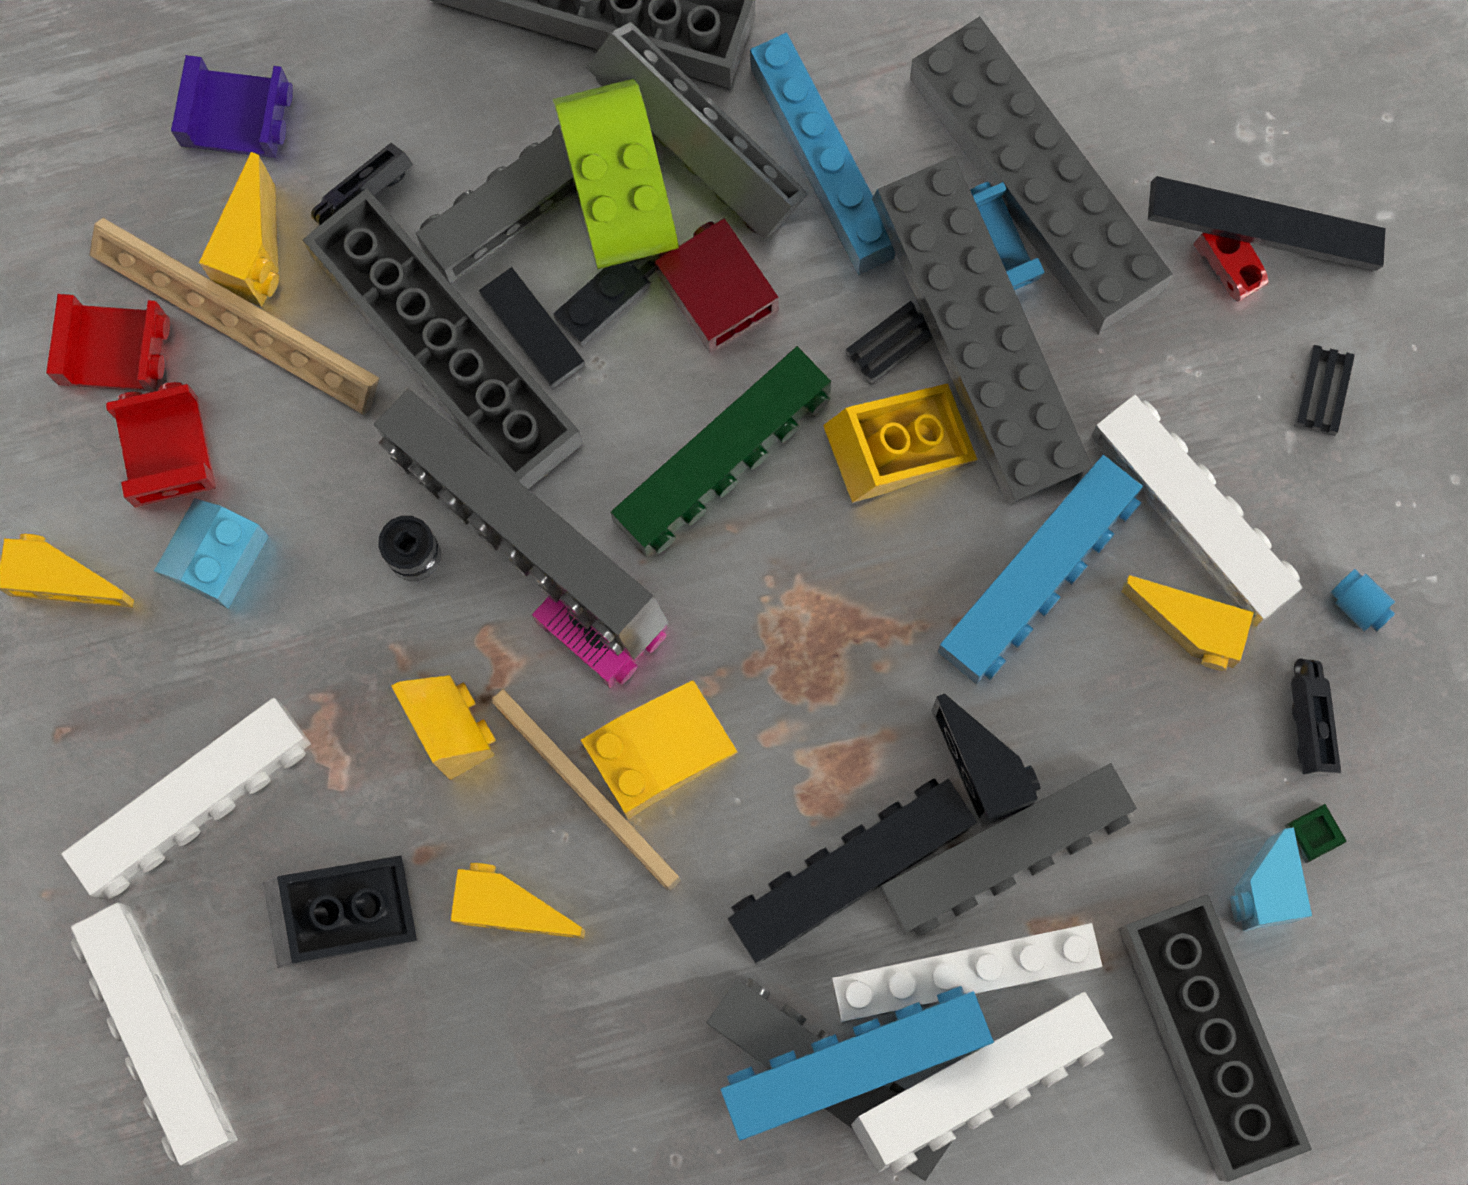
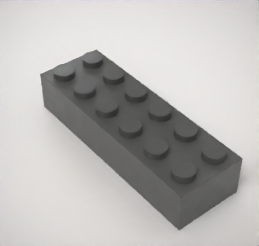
M1209 895L1201 896L1119 928L1218 1180L1229 1182L1311 1151L1312 1148Z

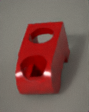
M1202 233L1193 243L1201 257L1205 256L1217 276H1220L1224 288L1235 301H1241L1268 285L1267 272L1250 243L1208 233Z

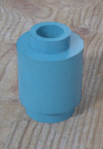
M1356 569L1351 571L1330 592L1337 599L1335 604L1364 632L1370 626L1377 632L1395 615L1390 609L1395 601L1366 573L1362 576Z

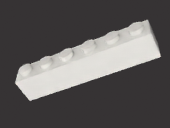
M1133 395L1096 425L1091 435L1092 438L1117 466L1143 486L1140 491L1142 496L1235 604L1241 609L1254 612L1252 623L1257 627L1303 588L1298 582L1300 577L1290 563L1285 560L1280 561L1270 550L1272 545L1269 539L1258 528L1252 529L1242 518L1244 513L1239 504L1232 497H1224L1214 485L1216 481L1212 473L1202 464L1197 466L1188 456V448L1184 441L1174 432L1169 434L1159 422L1161 420L1160 415L1153 405L1148 401L1141 402L1136 395Z
M273 697L73 844L61 855L90 896L100 899L106 896L108 899H111L122 893L130 885L128 879L140 870L145 873L162 863L165 859L163 853L176 844L183 846L196 838L201 832L198 827L209 819L218 820L231 812L236 806L234 801L248 791L249 794H253L265 787L271 780L269 775L282 765L284 768H289L300 761L306 754L304 749L311 745V742L283 704Z
M117 902L70 926L75 935V938L71 940L73 950L82 963L87 962L93 975L89 979L90 987L99 1002L105 1001L111 1017L107 1018L109 1029L118 1042L123 1040L129 1056L125 1058L126 1066L135 1081L141 1080L147 1096L143 1098L145 1108L153 1121H160L166 1136L162 1137V1144L168 1157L172 1161L177 1160L180 1166L191 1165L237 1141L238 1139L130 906Z
M1090 923L833 977L831 981L840 1023H846L893 1013L917 1002H920L921 1007L939 1003L936 995L962 986L964 993L974 991L975 995L1097 970L1102 967L1093 924Z
M1084 991L997 1039L994 1043L979 1049L858 1116L851 1126L877 1172L879 1173L891 1167L893 1172L897 1173L916 1162L918 1159L914 1153L929 1145L932 1152L956 1139L952 1131L967 1123L969 1129L973 1130L992 1119L994 1116L990 1110L998 1105L1005 1103L1007 1108L1010 1109L1031 1096L1028 1089L1037 1083L1042 1082L1044 1087L1047 1088L1068 1076L1065 1068L1079 1061L1083 1068L1105 1055L1101 1047L1113 1037Z

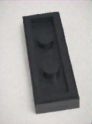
M513 267L479 290L481 297L552 389L585 366V361Z

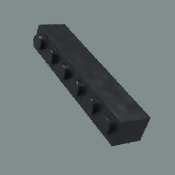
M936 778L928 781L914 791L917 798L902 807L901 803L897 801L877 815L881 821L866 830L863 824L857 826L841 837L844 845L831 853H829L826 847L819 850L804 861L807 868L793 876L790 871H787L768 883L767 885L771 891L756 900L754 895L751 894L731 907L734 914L728 918V922L755 965L757 966L881 887V885L892 880L972 829L977 821L950 779L948 778L940 784Z

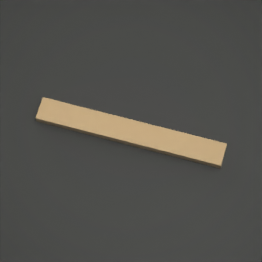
M105 218L100 219L94 224L89 254L91 257L364 415L372 408L379 382V377Z

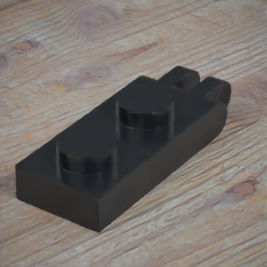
M392 143L388 144L325 194L321 202L312 209V219L321 225L366 188L375 196L386 186L390 187L397 184L403 179L406 174L405 171L413 163L404 151Z
M646 257L605 267L553 313L554 319L583 347L649 288L651 282L647 278L656 271L655 263L652 260L646 262L639 270L636 267Z
M1300 658L1294 663L1295 676L1292 678L1291 688L1293 696L1292 715L1296 722L1299 743L1297 755L1302 766V774L1318 776L1341 774L1330 683L1328 679L1324 678L1323 665L1320 661Z

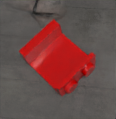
M57 294L46 374L58 385L154 392L156 391L157 379L161 380L164 375L165 361L164 356L161 355L162 340H167L169 336V316L166 315L157 301L148 300L147 309L141 310L85 306L74 295Z
M170 382L159 386L158 391L145 394L141 392H127L117 397L118 400L106 403L107 411L116 419L128 479L121 482L123 495L133 507L136 508L216 489L198 397L188 384L183 385L181 382Z

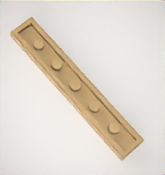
M502 689L492 698V703L655 879L666 890L669 889L671 891L681 881L680 877L512 697Z

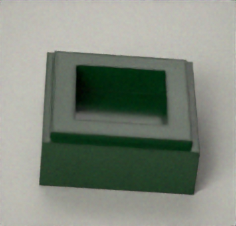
M1326 804L1285 825L1286 828L1294 827L1297 846L1306 863L1347 842Z

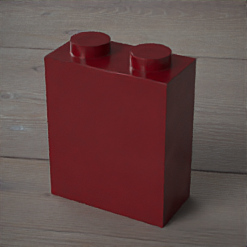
M725 218L715 224L713 221L703 224L693 233V238L679 245V249L660 253L658 255L659 259L655 260L657 276L709 353L779 311L778 295Z

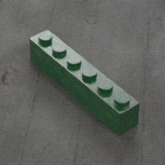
M796 346L610 511L613 522L646 557L654 550L657 554L663 552L676 539L673 533L685 523L691 526L697 522L707 511L705 505L716 495L719 498L727 495L737 485L738 480L736 477L747 467L750 470L757 468L768 457L769 452L767 449L777 440H780L781 443L787 441L797 432L800 427L798 422L809 412L815 415L828 404L831 399L828 396L831 393V380Z

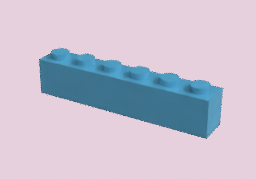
M787 32L750 49L751 71L858 276L895 259V250L872 201L873 195Z
M1103 454L942 641L938 653L976 685L984 676L991 680L1006 663V660L1001 655L1011 644L1019 648L1034 630L1029 623L1036 614L1040 612L1045 617L1061 597L1055 592L1065 580L1072 585L1084 572L1088 565L1083 562V559L1093 549L1099 554L1115 535L1109 530L1118 518L1126 522L1140 506L1141 502L1136 497L1143 486Z
M962 986L936 995L939 1004L922 1009L920 1002L894 1011L897 1020L881 1026L878 1018L853 1027L856 1036L839 1042L836 1034L813 1042L811 1046L814 1052L797 1058L794 1050L769 1060L771 1069L755 1074L753 1068L749 1067L728 1075L727 1078L730 1084L722 1087L720 1090L739 1141L994 1043L975 992L964 993Z

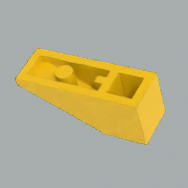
M24 533L20 534L19 539L4 538L0 562V590L8 596L133 608L134 599L45 542V537Z
M1128 576L1121 592L1191 656L1202 659L1201 664L1214 670L1226 671L1227 667L1234 668L1241 661L1254 612L1138 577Z
M470 863L469 870H457L451 922L458 925L584 939L585 930L581 926L504 875L495 873L496 866Z

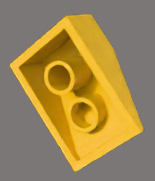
M251 152L199 264L210 280L244 300L262 307L266 297H271L274 294L279 283L275 184L260 156Z
M948 383L846 407L823 425L852 503L890 493L978 460Z
M446 675L399 681L391 685L432 763L449 780L495 756L490 744L495 742L496 739L485 719L477 722L473 716L470 707L474 706L476 702L464 682L456 685L452 677Z
M694 680L617 717L581 739L584 748L628 819L738 753Z

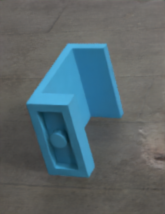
M985 182L970 189L1011 284L1014 290L1038 281L1045 272L1038 258L1030 260L1002 198L1007 190L1004 182L993 187L990 182Z

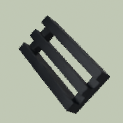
M910 300L849 346L845 354L868 382L873 384L930 341L933 336L923 314L918 313L916 306ZM907 317L911 319V321L862 358L858 355ZM919 328L922 332L873 370L868 367L871 362L915 329Z
M1313 345L1310 351L1294 427L1336 436L1340 426L1355 354L1347 352L1344 355L1338 353L1339 350L1330 348L1327 351L1323 350L1322 346ZM1319 360L1326 361L1314 420L1312 421L1306 418ZM1339 364L1341 365L1330 420L1329 424H1324L1323 419L1335 365Z

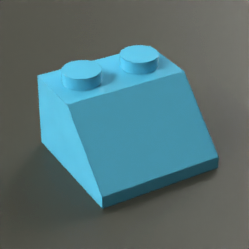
M194 498L154 572L229 609L269 536L259 524L220 505Z
M1294 827L1284 829L1266 840L1234 888L1236 896H1231L1230 898L1231 910L1235 922H1241L1243 931L1294 923L1312 916Z

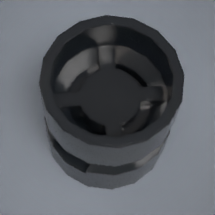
M399 516L391 519L383 527L379 535L378 548L382 558L399 578L406 581H421L430 577L437 570L441 561V548L430 527L423 520L414 516Z

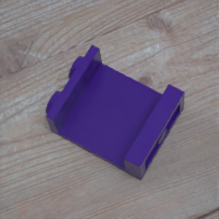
M185 55L171 132L181 147L250 155L253 152L262 157L276 158L278 144L283 145L285 141L286 123L283 120L285 107H290L292 103L293 85L288 81L280 66H273L272 76L268 78L208 70L202 57Z

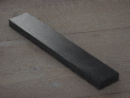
M1156 176L1151 181L1148 220L1373 271H1377L1384 266L1386 228Z

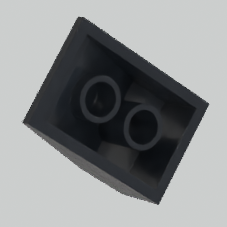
M945 693L937 696L932 713L981 827L984 828L1011 817L1033 805L1038 799L1036 791L1040 790L1041 787L1032 766L1024 767L1021 758Z
M402 855L281 875L263 882L278 969L417 941Z

